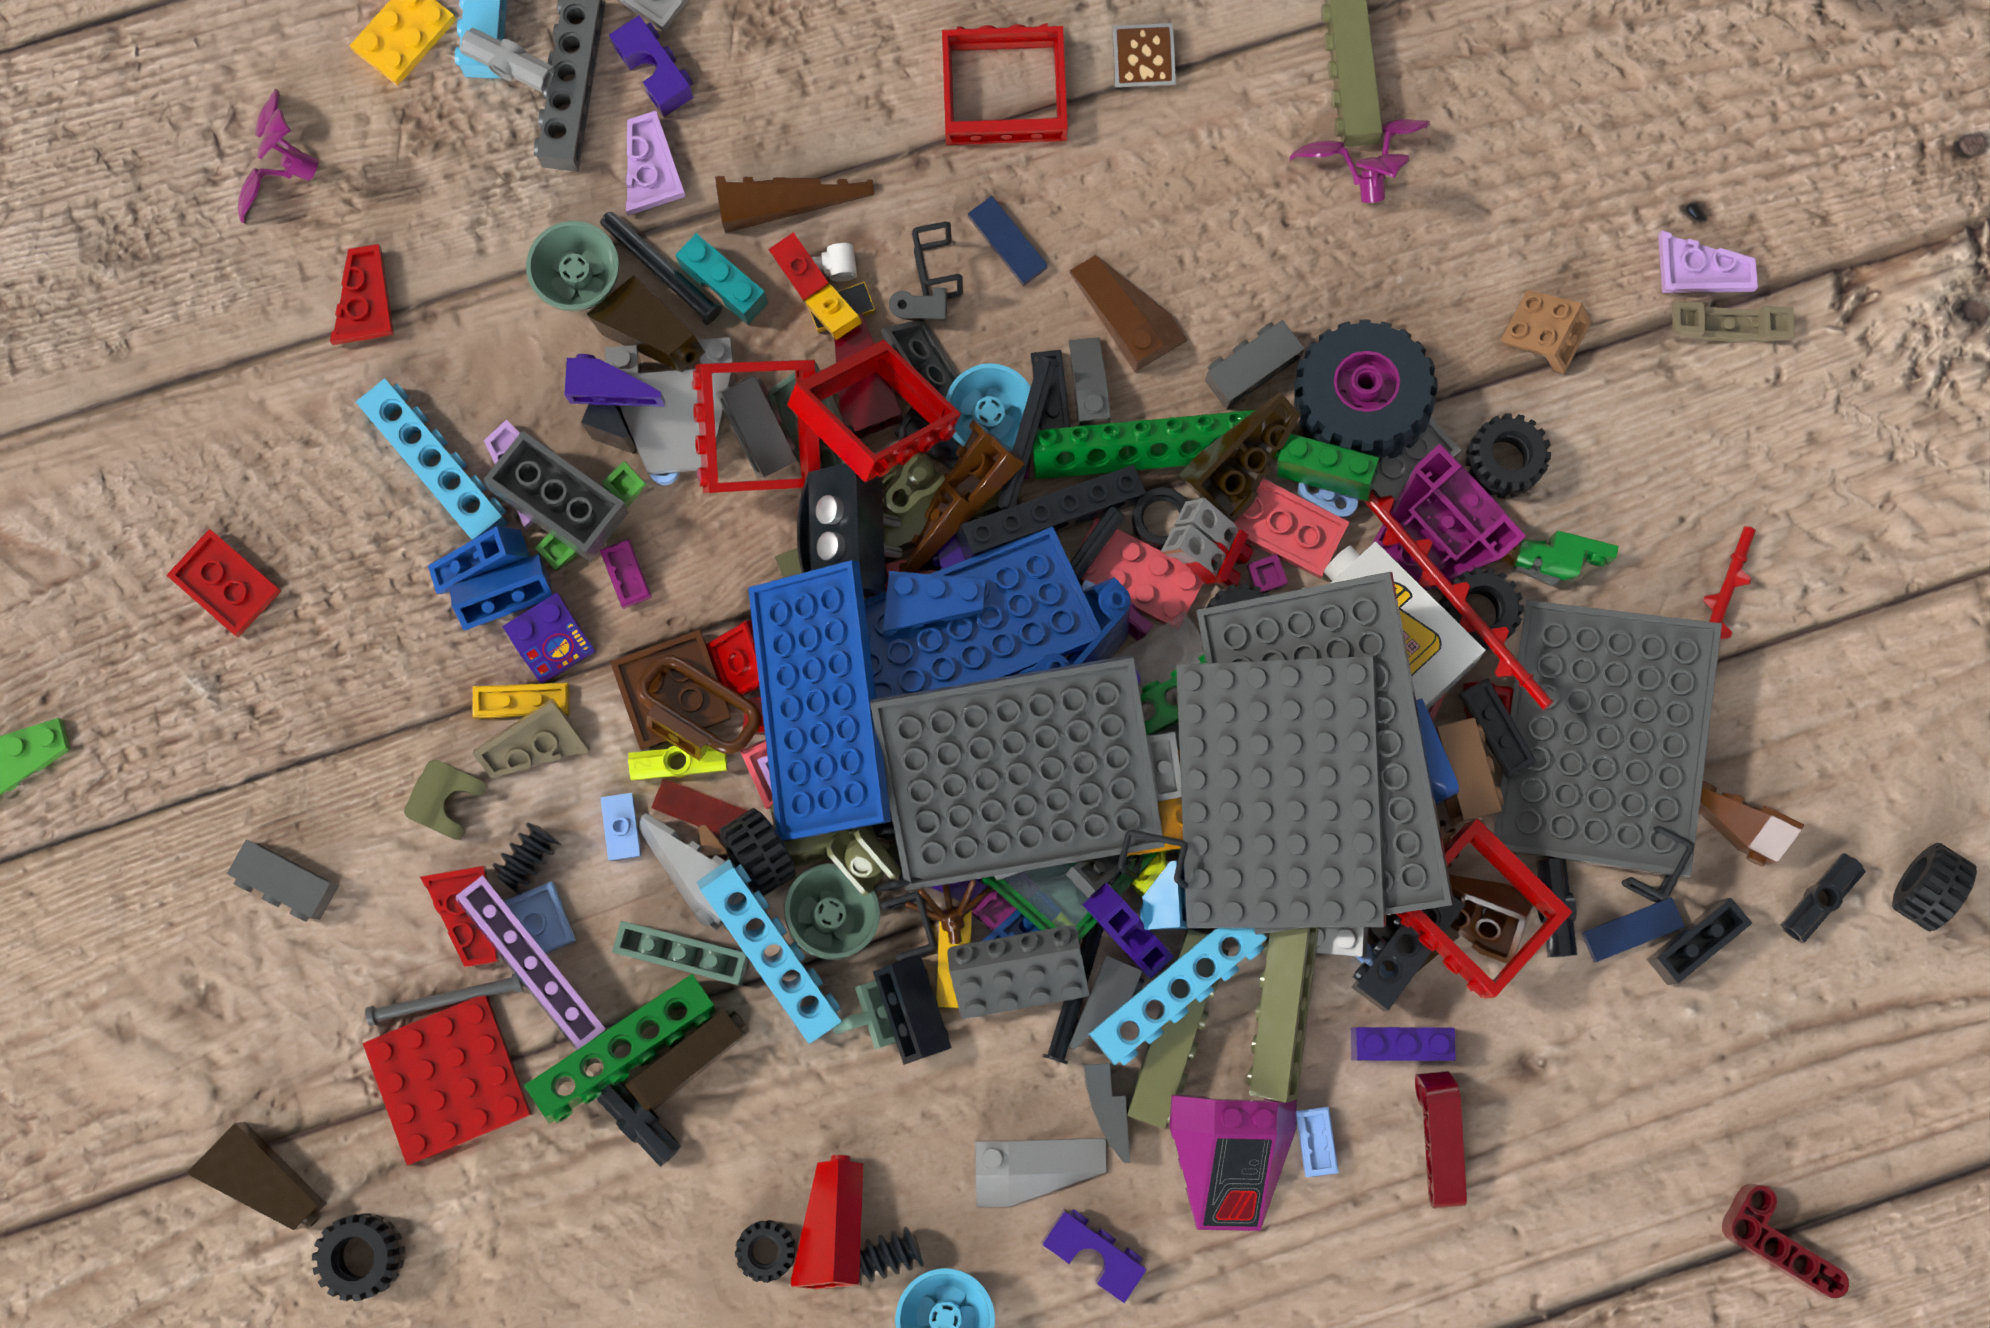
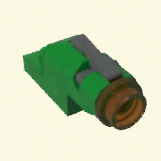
M1557 530L1550 537L1548 544H1546V540L1524 538L1501 558V562L1507 563L1508 567L1515 568L1519 573L1554 586L1559 580L1568 581L1576 578L1580 574L1583 559H1586L1588 564L1594 566L1608 565L1616 559L1619 546Z

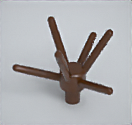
M976 880L970 881L959 908L953 907L949 884L942 885L946 909L941 910L923 888L918 890V893L932 909L925 908L927 916L941 921L942 930L948 932L950 944L962 942L960 929L964 927L963 917L991 892L990 888H986L968 903L976 885ZM911 902L905 903L906 908L920 913L918 905Z

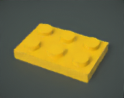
M390 0L349 46L354 53L398 86L457 19L453 13L436 0Z

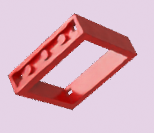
M1045 23L1039 27H1026L1021 24H1014L1008 28L984 25L978 29H965L964 27L957 26V29L942 30L946 145L1067 141L1068 125L1063 26H1048V23ZM1054 48L1057 118L954 121L952 51Z
M884 339L797 382L787 404L864 482L876 476L883 477L892 467L898 464H906L919 452L926 453L934 444L941 440H949L956 432L954 428L961 415L948 400ZM877 372L930 425L874 454L821 400Z
M815 360L695 365L696 371H693V381L691 383L693 390H697L698 403H694L693 416L695 423L699 422L700 434L695 437V449L697 455H701V467L697 469V477H699V486L703 487V493L803 488L808 472L820 469L819 436L799 416L798 433L801 478L718 483L712 374L795 370L797 383L815 374Z
M1477 818L1467 822L1444 846L1447 866L1468 843L1472 844L1547 918L1544 924L1492 980L1422 910L1397 913L1396 915L1401 918L1400 922L1403 925L1412 927L1420 935L1419 940L1426 948L1431 951L1436 950L1444 958L1442 962L1448 970L1456 975L1460 974L1468 982L1466 986L1470 991H1474L1481 998L1487 999L1498 996L1572 911Z

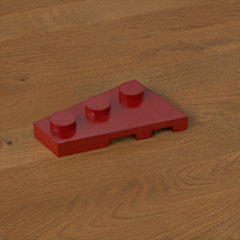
M486 866L420 877L433 900L432 903L437 913L440 914L448 930L447 933L464 967L499 962L498 952L456 901V895L482 875L488 881Z

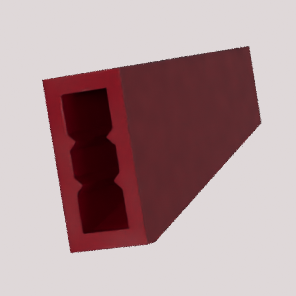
M862 313L858 314L862 322L860 325L836 340L834 338L836 363L874 344ZM877 372L839 391L842 419L847 427L848 425L854 427L855 435L859 439L900 424L903 420L902 412L892 387Z

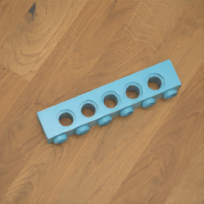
M384 378L356 401L363 412L472 540L496 526L505 527L509 524L502 516L507 511L495 497L490 501L482 493L487 488L475 474L470 478L463 469L467 467V464L456 452L451 455L447 452L444 446L448 442L437 429L430 432L425 426V423L428 421L427 417L417 406L413 409L408 406L405 401L409 396L398 383L391 386ZM402 410V415L399 419L390 421L392 412ZM421 432V439L417 443L409 444L411 435ZM441 455L438 465L434 467L428 466L431 457ZM452 479H461L460 485L456 489L448 490V483ZM480 501V507L476 512L467 513V507L471 502Z
M729 859L698 880L699 889L806 1041L810 1044L841 1023L837 1014L841 1007L831 993L826 996L819 987L823 984V981L812 967L807 970L801 961L806 957L796 942L789 945L783 936L787 933V930L777 916L771 919L765 909L770 906L761 892L758 890L753 893L747 883L752 880L740 864L735 867ZM735 892L744 894V898L739 904L732 905L727 902L729 896ZM758 918L762 920V924L758 929H746V925L751 919ZM777 944L780 946L777 954L773 956L764 954L765 949L769 945ZM787 971H798V975L794 980H782L783 975ZM809 995L816 997L812 1005L806 1007L800 1005L804 997Z
M1215 928L1089 1033L1090 1037L1113 1065H1116L1118 1062H1121L1123 1066L1139 1054L1135 1049L1145 1040L1148 1044H1151L1164 1033L1160 1027L1171 1019L1175 1024L1189 1012L1186 1006L1196 998L1200 1003L1214 991L1211 985L1220 977L1225 982L1239 970L1236 964L1244 957H1247L1250 961L1265 948L1261 943L1267 937L1264 934L1255 935L1254 928ZM1225 938H1232L1238 944V951L1232 957L1225 955L1222 951L1221 945ZM1200 959H1208L1212 963L1213 972L1209 977H1202L1198 974L1196 965ZM1176 979H1181L1188 985V993L1182 999L1176 998L1171 992V985ZM1151 1000H1156L1163 1006V1014L1159 1019H1151L1146 1014V1005ZM1126 1021L1135 1023L1138 1028L1136 1038L1131 1041L1125 1040L1120 1034V1028Z

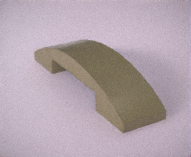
M1674 301L1672 303L1673 333L1678 335L1725 342H1765L1789 340L1795 337L1794 308L1763 306L1759 310L1704 307V303Z

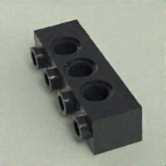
M1454 896L1453 905L1424 909L1431 914L1432 921L1444 933H1446L1465 907V904ZM1398 916L1391 923L1394 930L1388 938L1382 936L1374 945L1372 952L1375 955L1369 964L1363 962L1352 976L1356 980L1352 988L1382 1011H1389L1432 952L1420 942V935L1412 927L1403 925L1400 922L1401 918ZM1402 935L1408 936L1413 943V948L1408 954L1402 952L1398 946V940ZM1383 961L1389 962L1394 969V974L1389 980L1382 978L1379 973V966Z

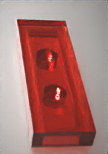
M666 779L662 780L651 806L653 810L694 826L706 825L711 832L720 835L719 829L747 812Z

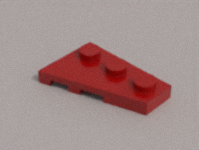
M375 244L348 249L341 282L343 288L340 303L336 307L335 316L337 318L334 331L331 332L330 343L338 345L394 335L381 246Z

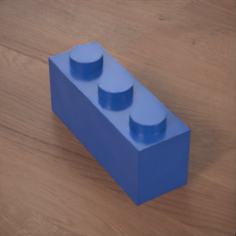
M539 554L449 587L452 608L464 631L541 603L553 595L550 577Z

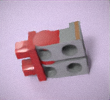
M1206 498L1186 501L1174 524L1177 527L1172 528L1161 552L1169 558H1177L1206 584L1217 583L1226 589L1233 584L1236 587L1241 579V574L1233 568L1235 562L1239 565L1246 564L1254 552L1246 543L1249 535L1245 531L1239 530L1230 519Z

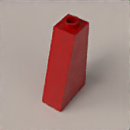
M831 1155L830 1161L817 1163L791 1277V1287L819 1290L859 1285L864 1163L850 1161L851 1156Z

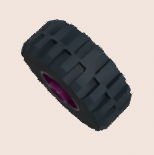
M1369 319L1359 320V323L1350 324L1349 321L1338 324L1337 330L1332 332L1331 329H1328L1320 334L1318 343L1312 342L1305 350L1304 359L1300 360L1297 368L1294 387V408L1301 414L1299 425L1305 434L1310 433L1312 440L1379 457L1378 463L1382 462V457L1389 456V458L1393 459L1401 455L1405 446L1411 448L1418 441L1419 435L1426 431L1436 402L1438 381L1434 376L1435 366L1432 359L1429 357L1425 358V347L1419 341L1414 343L1410 339L1411 334L1406 330L1400 329L1398 331L1392 328L1391 323L1381 321V324L1371 323Z

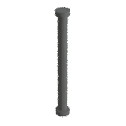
M514 973L511 978L380 1008L369 1006L365 1009V1015L368 1025L374 1026L381 1020L460 1003L475 997L490 996L515 990L516 993L524 991V986Z

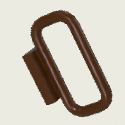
M665 655L654 660L636 685V694L640 702L650 709V712L647 714L646 728L699 761L707 752L708 746L723 754L740 752L748 745L761 725V714L756 705L687 661L674 655ZM673 668L745 712L748 716V723L735 740H722L653 697L649 692L650 685L663 669Z

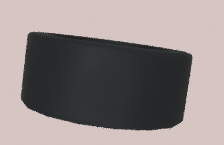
M1166 487L1153 488L1147 491L1143 497L1139 498L1135 504L1131 519L1133 531L1137 538L1158 550H1162L1168 536H1157L1147 530L1143 520L1144 511L1150 504L1156 501H1166L1174 505L1180 514L1187 501L1182 494Z

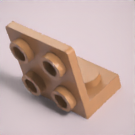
M1528 290L1504 332L1501 342L1509 347L1544 355L1553 371L1565 374L1591 324V320L1583 304L1580 302Z

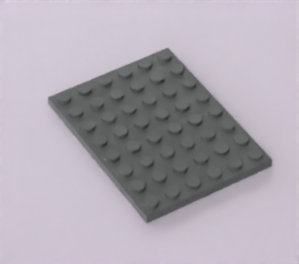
M1526 600L1518 661L1529 674L1532 673L1534 675L1533 679L1552 699L1553 703L1543 710L1525 688L1518 685L1519 681L1515 678L1510 717L1537 762L1508 778L1502 772L1500 790L1503 795L1504 804L1501 805L1502 811L1496 815L1494 835L1511 852L1673 875L1687 847L1659 832L1655 833L1653 828L1662 826L1691 841L1695 848L1722 623ZM1694 850L1680 877H1691Z
M1133 655L870 701L876 735L883 751L888 799L903 878L910 882L909 885L905 886L906 891L1120 855L1125 834L1129 830L1163 836ZM1132 836L1128 853L1165 846L1162 842ZM911 878L923 879L911 884Z
M1375 656L1176 665L1183 840L1188 845L1184 861L1185 882L1188 884L1187 888H1185L1187 928L1385 927L1386 903Z

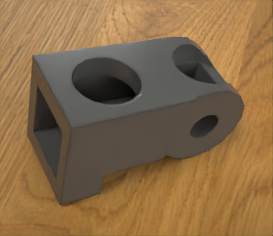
M933 287V296H913L906 291H897L889 300V309L893 315L903 319L947 320L948 289Z

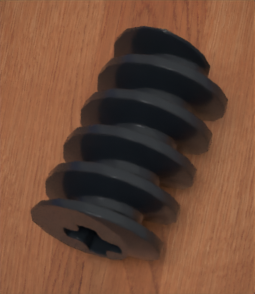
M529 822L526 823L530 834L526 835L520 832L517 834L522 844L518 845L512 842L509 844L513 855L502 852L501 857L505 864L501 865L495 862L492 864L497 873L496 877L519 895L522 894L518 883L526 886L530 884L526 873L532 875L539 873L534 864L546 865L547 861L543 853L555 854L551 843L562 845L539 825Z
M904 1227L903 1238L901 1239L895 1231H891L890 1242L888 1243L882 1234L878 1235L877 1246H874L870 1239H866L865 1250L862 1251L860 1248V1286H862L863 1275L866 1276L869 1282H874L875 1271H878L883 1279L887 1278L888 1267L896 1275L900 1274L901 1263L909 1271L913 1270V1259H916L921 1267L924 1266L916 1235H913L908 1227Z

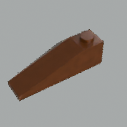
M1095 255L1070 270V274L1134 372H1137L1187 341V338L1170 313Z
M1705 781L1702 783L1699 813L1738 851L1746 854L1748 861L1756 865L1765 866V864L1777 863L1804 827V824L1772 808L1763 806L1760 809L1747 806L1744 797L1735 793L1734 795L1729 793H1722L1720 795L1716 793L1717 787Z
M1449 874L1452 895L1465 904V907L1450 927L1473 944L1471 948L1478 953L1508 964L1517 953L1533 904L1515 887L1508 884Z

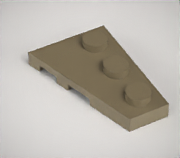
M552 698L475 748L472 754L492 779L528 769L529 766L558 761L562 757L577 753L578 755L590 751V748Z

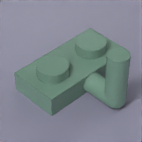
M876 980L855 987L863 1012L841 1019V1023L832 1028L835 1034H842L851 1029L867 1025L875 1049L896 1043Z

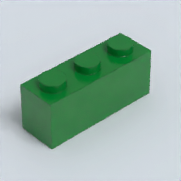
M1290 434L1278 458L1277 477L1368 501L1377 476L1379 457Z

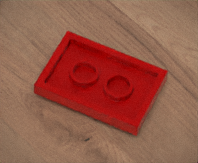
M211 529L197 541L166 575L238 638L281 592L275 584Z

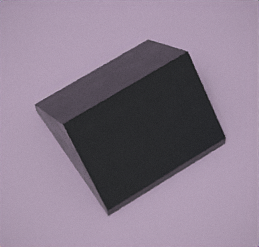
M588 404L581 423L592 440L632 454L637 452V448L617 405Z

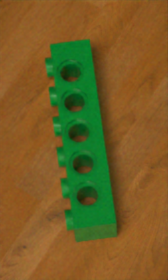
M691 974L526 1083L524 1087L548 1124H551L553 1121L560 1123L572 1115L574 1107L582 1102L588 1104L601 1095L602 1092L600 1090L608 1084L616 1085L630 1075L629 1070L638 1064L641 1066L649 1064L658 1056L656 1052L667 1045L669 1048L677 1045L685 1038L684 1034L693 1027L698 1029L713 1018L711 1015L716 1013L714 1004L694 975ZM675 1008L687 1010L686 1016L681 1020L671 1019L670 1013ZM656 1026L660 1030L655 1038L646 1039L642 1036L645 1028ZM626 1044L632 1047L630 1054L624 1058L614 1055L616 1048L620 1045ZM600 1063L603 1065L601 1074L595 1077L586 1074L591 1064ZM573 1082L575 1089L570 1095L562 1096L558 1094L559 1087L563 1083Z

